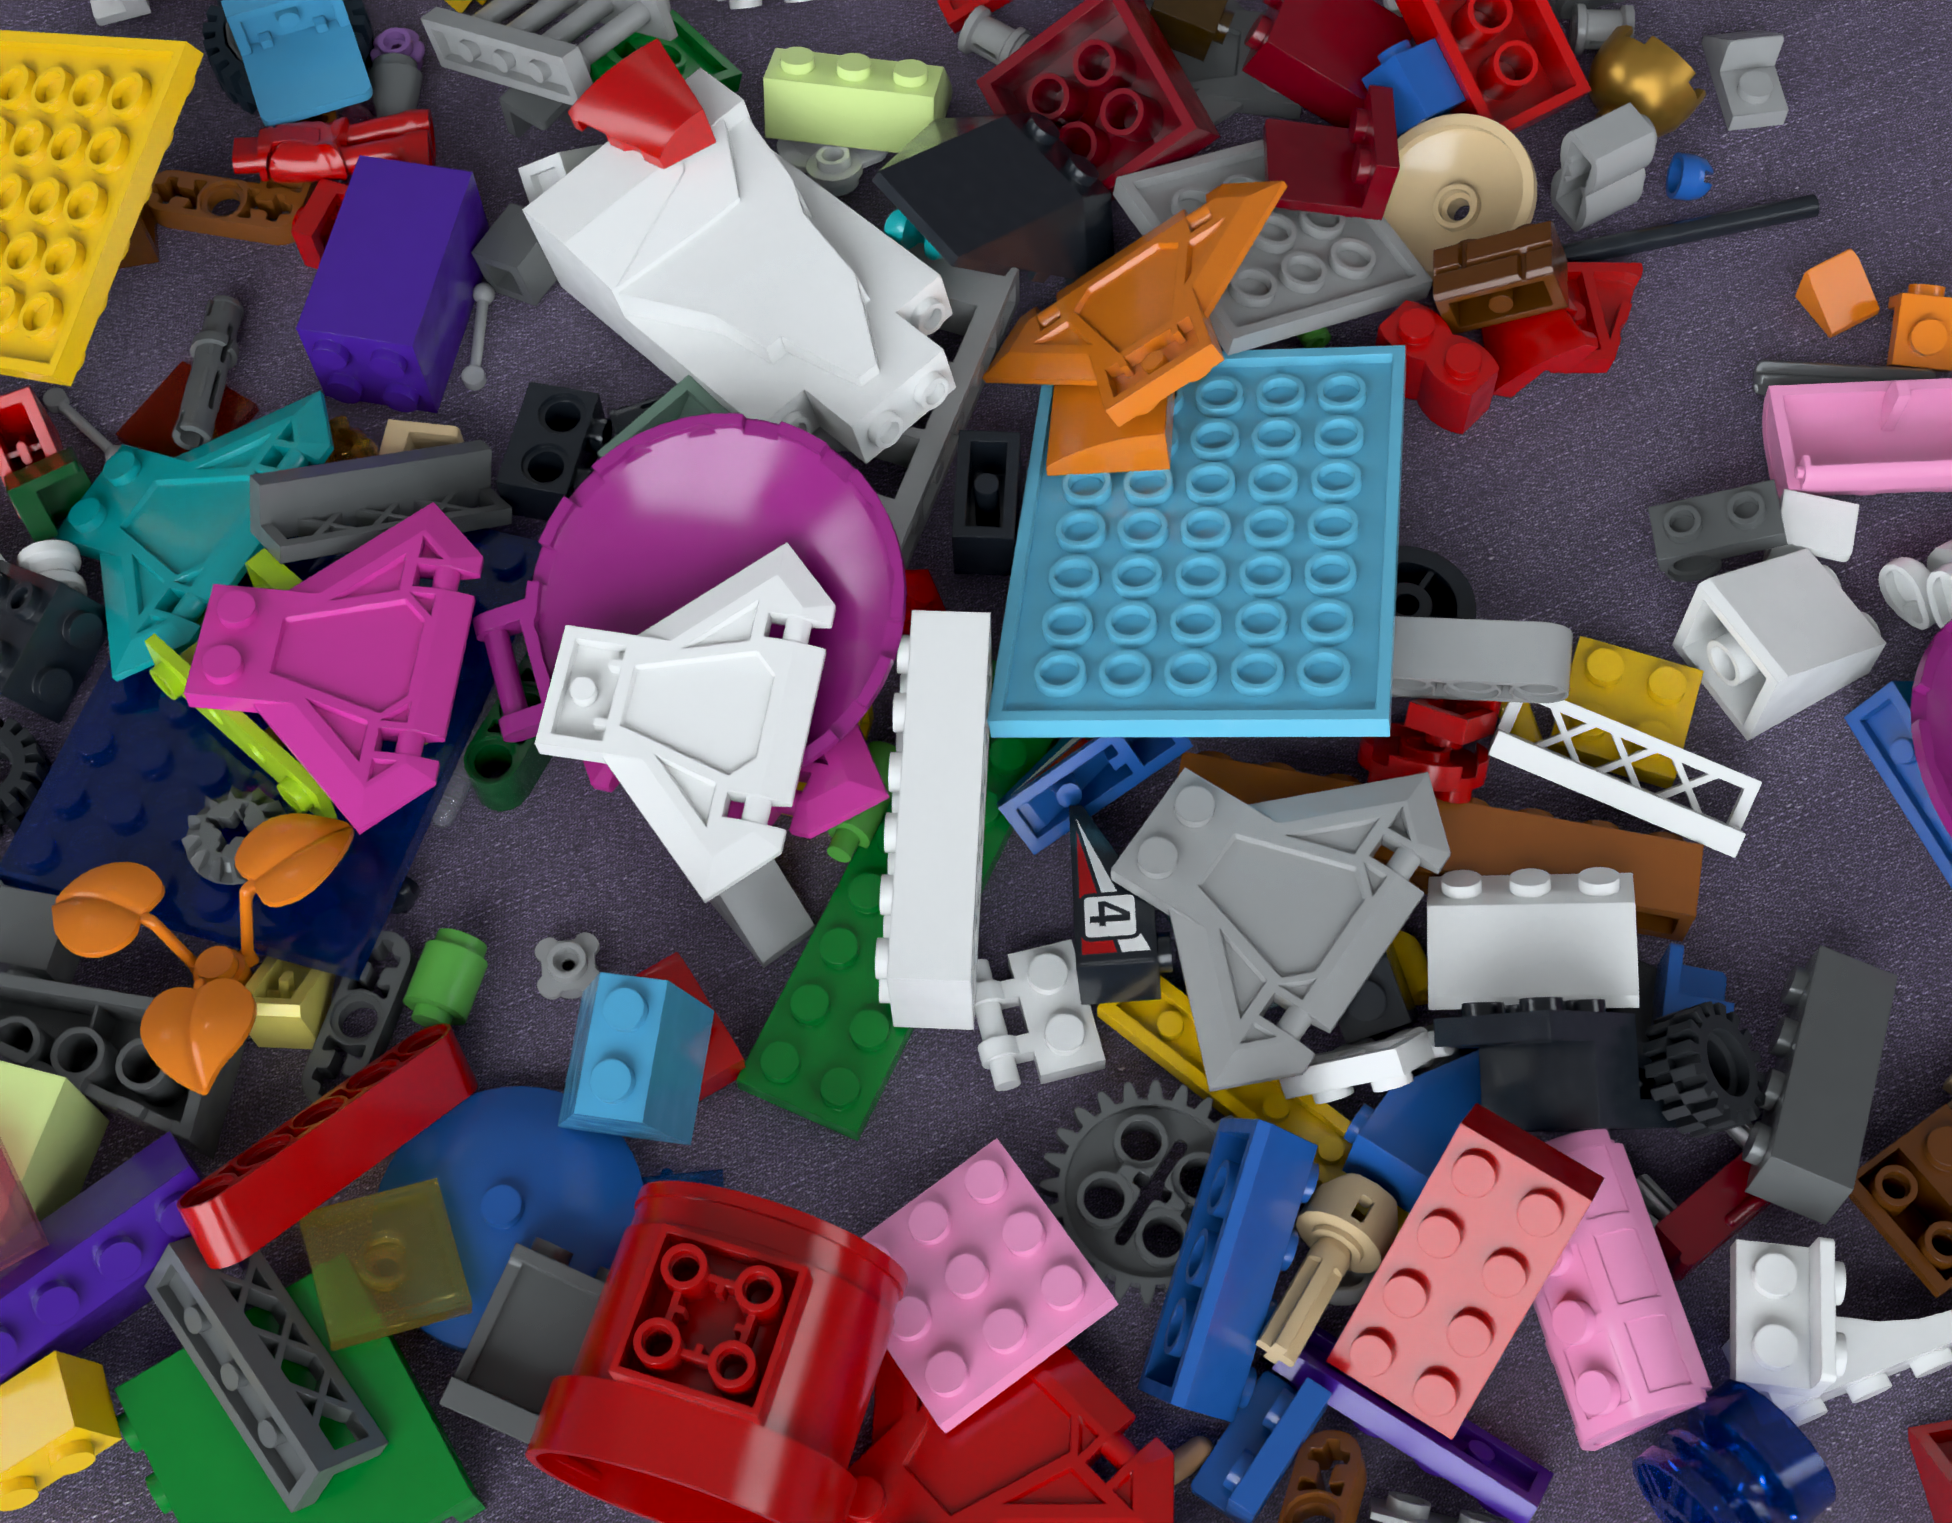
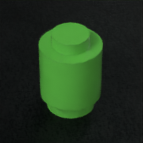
M449 928L439 929L435 939L426 942L403 999V1003L413 1011L411 1019L423 1027L441 1023L450 1025H464L466 1023L488 967V963L484 959L487 951V946L484 942L468 933Z

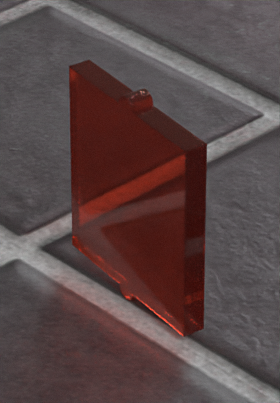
M182 361L117 431L116 436L119 441L131 447L173 458L189 451L178 446L174 442L172 434L179 417L183 395L192 368L191 365ZM227 384L225 385L221 405L217 413L212 440L248 424L259 411L256 403L228 388Z

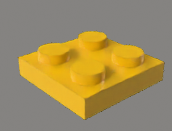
M1580 636L1571 662L1569 696L1565 700L1683 749L1704 671ZM1560 713L1567 730L1584 724L1580 720ZM1554 721L1550 737L1560 733L1556 721ZM1596 727L1571 737L1581 763L1596 768L1620 758L1609 732ZM1621 738L1628 755L1645 748ZM1564 741L1547 747L1570 758ZM1655 753L1631 763L1638 781L1666 789L1672 787L1677 772L1671 758ZM1624 766L1609 771L1628 777Z

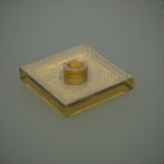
M437 1178L317 1208L299 1220L331 1351L472 1313L473 1303Z

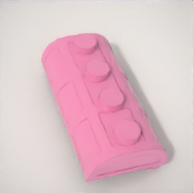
M1952 378L1768 386L1763 405L1762 434L1770 480H1775L1779 498L1784 489L1816 496H1864L1883 493L1930 491L1952 492Z
M1607 1129L1574 1132L1545 1142L1603 1176L1605 1179L1533 1301L1546 1340L1545 1345L1548 1354L1554 1364L1575 1426L1574 1430L1582 1450L1586 1451L1599 1450L1706 1402L1705 1399L1708 1398L1706 1392L1712 1389L1624 1145L1622 1143H1615L1613 1139H1610Z

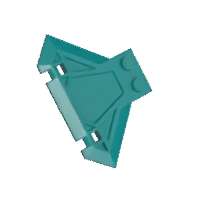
M320 390L175 458L122 444L118 451L107 460L103 471L81 500L71 508L68 517L58 529L59 535L54 538L70 542L77 547L80 555L100 561L112 678L116 682L155 665L144 642L154 633L177 654L184 652L197 642L202 627L196 624V622L207 609L213 584L237 586L247 572L245 562L264 548L250 532V475L324 464L334 450L325 397Z

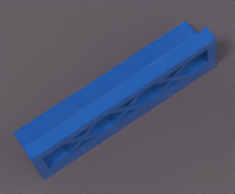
M1892 680L1848 713L1844 719L1952 888V838L1945 829L1930 800L1914 751L1910 712L1914 681Z

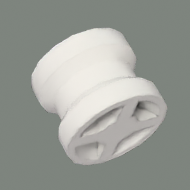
M43 540L23 548L17 555V566L60 581L87 596L86 582L81 575L77 574L82 563L80 552L70 542Z

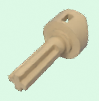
M1349 1173L1342 1175L1316 1188L1310 1200L1305 1203L1298 1215L1296 1222L1298 1233L1310 1250L1256 1343L1257 1346L1266 1351L1263 1357L1274 1364L1280 1360L1289 1367L1294 1366L1347 1270L1355 1273H1372L1378 1270L1395 1240L1398 1228L1396 1200L1377 1183L1359 1174ZM1358 1202L1365 1208L1370 1207L1361 1223L1351 1216Z

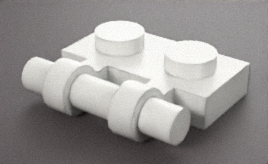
M1071 939L1008 954V966L1012 979L1001 982L993 980L989 961L987 959H978L975 1015L982 1042L977 1048L983 1068L990 1069L996 1091H1007L1018 1087L1021 1084L1016 1064L1032 1060L1035 1061L1041 1084L1105 1069L1106 1059L1090 1004L1081 1005L1076 970V954ZM1020 1006L1027 1033L1017 1036L1008 1035L1002 1010Z
M1415 1027L1401 1030L1384 1040L1374 1041L1371 1038H1364L1350 1044L1345 1043L1333 1051L1315 1054L1303 1075L1279 1080L1285 1099L1312 1094L1315 1104H1323L1353 1094L1354 1085L1371 1082L1373 1092L1388 1091L1407 1085L1414 1081L1412 1070L1431 1066L1434 1058L1452 1055L1455 1048L1435 1047L1434 1031L1428 1032L1423 1027Z

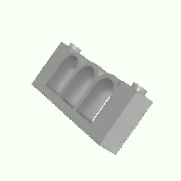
M918 243L908 251L941 275L953 312L939 329L963 335L964 338L954 361H948L956 388L947 395L938 407L932 410L925 429L909 427L902 433L895 444L884 449L874 457L908 468L895 499L877 494L897 534L905 570L908 568L958 449L959 430H966L985 385L982 377L998 353L1020 301L1019 269L1011 268L1006 276L952 267L944 258L934 261L929 260L924 254L923 243ZM821 427L812 433V435L826 442L835 452H851Z

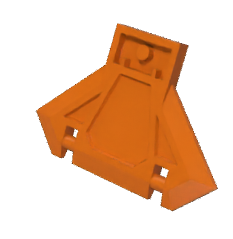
M1284 181L1223 183L1205 195L1206 203L1195 211L1188 214L1183 209L1078 278L1074 283L1057 292L1056 302L1042 311L1036 306L1022 315L982 379L986 383L1098 386L1105 412L1118 428L1134 417L1150 412L1157 406L1159 401L1189 382L1202 379L1213 367L1225 360L1209 316L1286 190V183Z

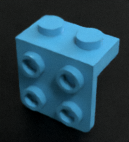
M343 0L221 1L227 22L242 56L260 117L266 127L273 126L274 128L279 124L297 122L358 104L372 97L373 88Z

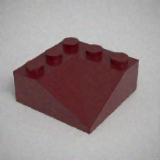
M1084 0L976 80L994 115L1035 112L1050 119L1058 127L1061 141L1074 154L1083 156L1096 167L1099 172L1098 180L1111 192L1112 201L1116 199L1113 196L1117 177L1188 159L1221 137L1143 0Z

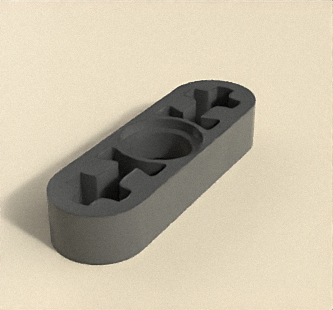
M385 930L376 931L365 936L356 945L302 1073V1089L311 1103L327 1094L321 1085L324 1078L335 1079L340 1072L344 1061L338 1052L334 1050L335 1047L338 1046L348 1053L342 1068V1073L346 1079L385 1053L404 1007L403 999L417 966L415 955L406 940L399 934ZM392 952L398 962V966L396 968L385 967L382 971L377 986L386 999H381L373 993L378 975L371 963L373 960L384 961L388 953ZM360 1008H369L376 1011L378 1021L370 1034L362 1038H350L344 1035L343 1024L351 1012ZM354 1056L362 1057V1058H361L360 1060H358V1059H356Z

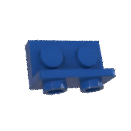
M1264 1372L1255 1384L1254 1392L1246 1408L1238 1410L1234 1423L1230 1422L1191 1483V1492L1235 1523H1254L1293 1463L1303 1442L1309 1438L1325 1413L1332 1393L1309 1377L1306 1378L1299 1391H1297L1273 1373Z

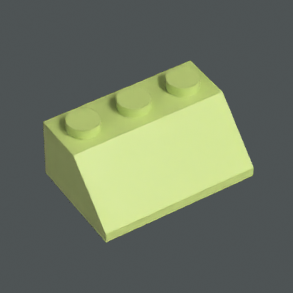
M805 47L775 48L763 77L765 138L899 153L933 120L946 117L952 98V85L943 66L926 65L924 62L915 59H906L898 62L871 59L860 53L836 55L813 52Z

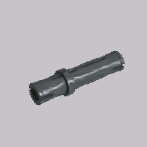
M216 295L213 301L211 299L207 301L202 330L192 340L190 354L193 358L192 368L183 395L179 417L172 434L174 442L185 450L190 451L212 441L228 370L232 369L237 363L240 349L236 341L245 310L238 300L230 296Z

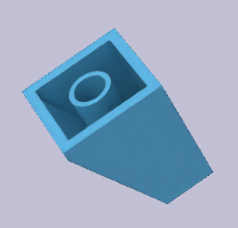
M600 972L582 993L557 1126L566 1129L691 1145L714 1010L668 980Z

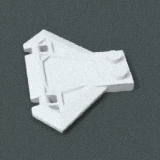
M786 542L638 635L566 625L535 745L540 754L607 764L704 903H707L782 854L787 832L785 829L768 825L772 806H793L826 657V649L809 645L808 642L812 628L832 629L836 605ZM772 624L785 625L782 639L769 637ZM731 801L745 803L741 819L727 817Z

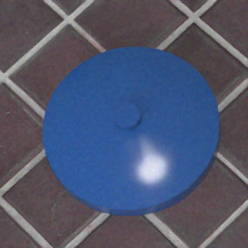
M509 1086L471 1094L467 1099L402 1145L389 1163L381 1180L372 1218L373 1251L381 1279L391 1298L406 1317L431 1339L450 1349L465 1353L516 1243L530 1249L535 1237L557 1245L574 1254L568 1267L594 1278L599 1266L610 1270L623 1233L631 1225L635 1214V1201L641 1187L645 1184L630 1148L622 1136L558 1127L564 1093L540 1087Z

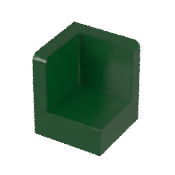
M72 446L4 476L6 492L35 543L59 535L56 522L68 517L71 508L81 500L92 485Z

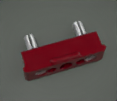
M1750 1123L1725 1131L1744 1149L1753 1125ZM1742 1153L1679 1206L1669 1198L1648 1174H1643L1636 1179L1646 1208L1659 1221L1654 1229L1673 1281H1682L1772 1204L1745 1192L1751 1164L1742 1160Z

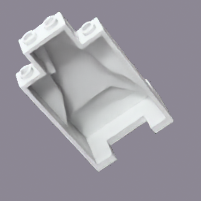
M699 68L685 81L702 106L716 143L666 169H662L645 161L641 153L637 151H623L610 145L608 141L522 210L561 287L677 384L687 375H690L729 413L743 414L746 418L765 420L780 424L782 421L805 430L810 434L821 427L867 464L881 451L895 444L902 433L929 410L938 407L947 395L956 388L944 349L927 337V335L937 331L943 322L953 314L941 275L770 149L754 127L744 99L702 68Z

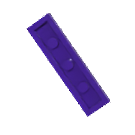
M1317 1325L1294 1366L1289 1367L1280 1360L1274 1364L1272 1370L1287 1378L1297 1391H1299L1307 1377L1330 1391L1332 1396L1328 1405L1350 1418L1360 1431L1375 1438H1382L1412 1457L1414 1462L1426 1473L1435 1477L1445 1478L1475 1497L1485 1510L1495 1516L1508 1518L1514 1523H1529L1554 1475L1548 1469L1466 1418L1451 1440L1326 1362L1338 1338Z

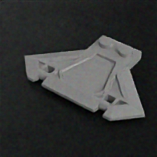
M1184 768L1111 868V880L1170 916L1209 1091L1212 1092L1303 1075L1315 1057V1053L1299 1042L1311 1024L1328 1033L1332 1032L1424 896V892L1409 882V879L1418 866L1439 874L1449 859L1451 852L1428 772L1247 805L1189 769ZM1381 845L1394 852L1386 866L1373 858ZM1273 1002L1286 1010L1277 1025L1263 1018Z

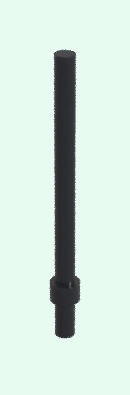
M1810 194L1562 244V247L1566 254L1567 262H1596L1817 217L1819 214V202L1816 195Z

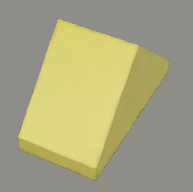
M271 950L245 985L252 993L257 1004L255 1023L249 1035L258 1047L313 1049L331 1006L338 964L337 951Z

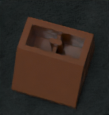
M1945 1104L1860 1167L1857 1171L1854 1190L1848 1196L1936 1298L1952 1288V1110Z

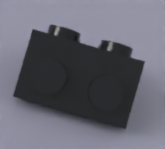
M0 560V695L48 720L60 724L108 635L105 607L60 581Z

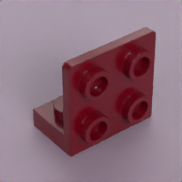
M1369 85L1363 107H1355L1352 111L1349 128L1266 119L1263 128L1265 181H1284L1287 185L1275 208L1341 215L1350 218L1382 220L1400 169L1392 87Z

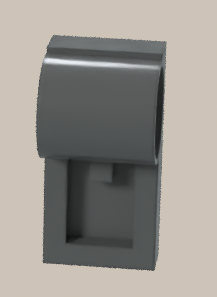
M1774 479L1648 507L1658 565L1661 572H1665V575L1674 581L1692 582L1702 580L1720 570L1722 566L1721 559L1788 545Z

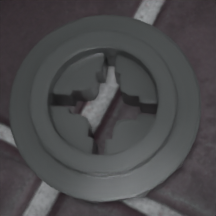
M232 786L228 795L218 799L206 796L205 807L197 815H188L189 829L187 836L181 839L188 860L195 871L207 880L219 884L236 885L246 883L248 880L239 874L235 866L236 852L244 837H235L229 845L219 829H236L240 822L244 821L243 823L250 833L266 820L286 814L279 800L275 801L268 797L259 787L253 792H242Z

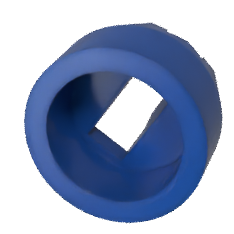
M1677 152L1671 159L1666 176V194L1668 198L1692 201L1705 196L1711 189L1712 184L1704 182L1705 175L1714 174L1713 167L1707 159L1696 154Z

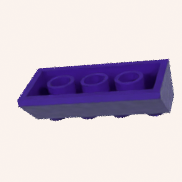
M170 1131L0 1250V1385L55 1350L73 1356L152 1300L144 1286L169 1243L192 1236L176 1207L177 1201L190 1188L206 1178Z

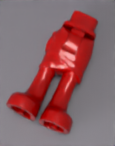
M409 109L397 114L350 124L347 117H341L331 122L301 121L279 124L274 128L273 126L261 128L258 137L234 138L232 151L233 170L235 174L260 173L262 182L271 181L272 178L277 183H305L320 181L321 178L345 181L347 176L353 174L359 155L436 166V143L431 109Z

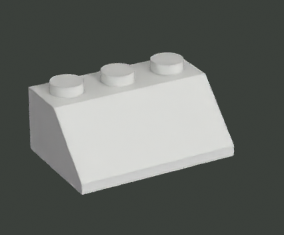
M1592 867L1581 871L1579 874H1549L1544 870L1527 868L1517 870L1510 875L1481 876L1479 873L1471 870H1454L1445 873L1443 876L1429 877L1427 897L1429 1010L1462 1009L1461 1004L1472 1002H1504L1505 1006L1519 1004V999L1533 997H1563V1001L1605 999L1606 1008H1639L1636 905L1633 873H1618L1611 868Z

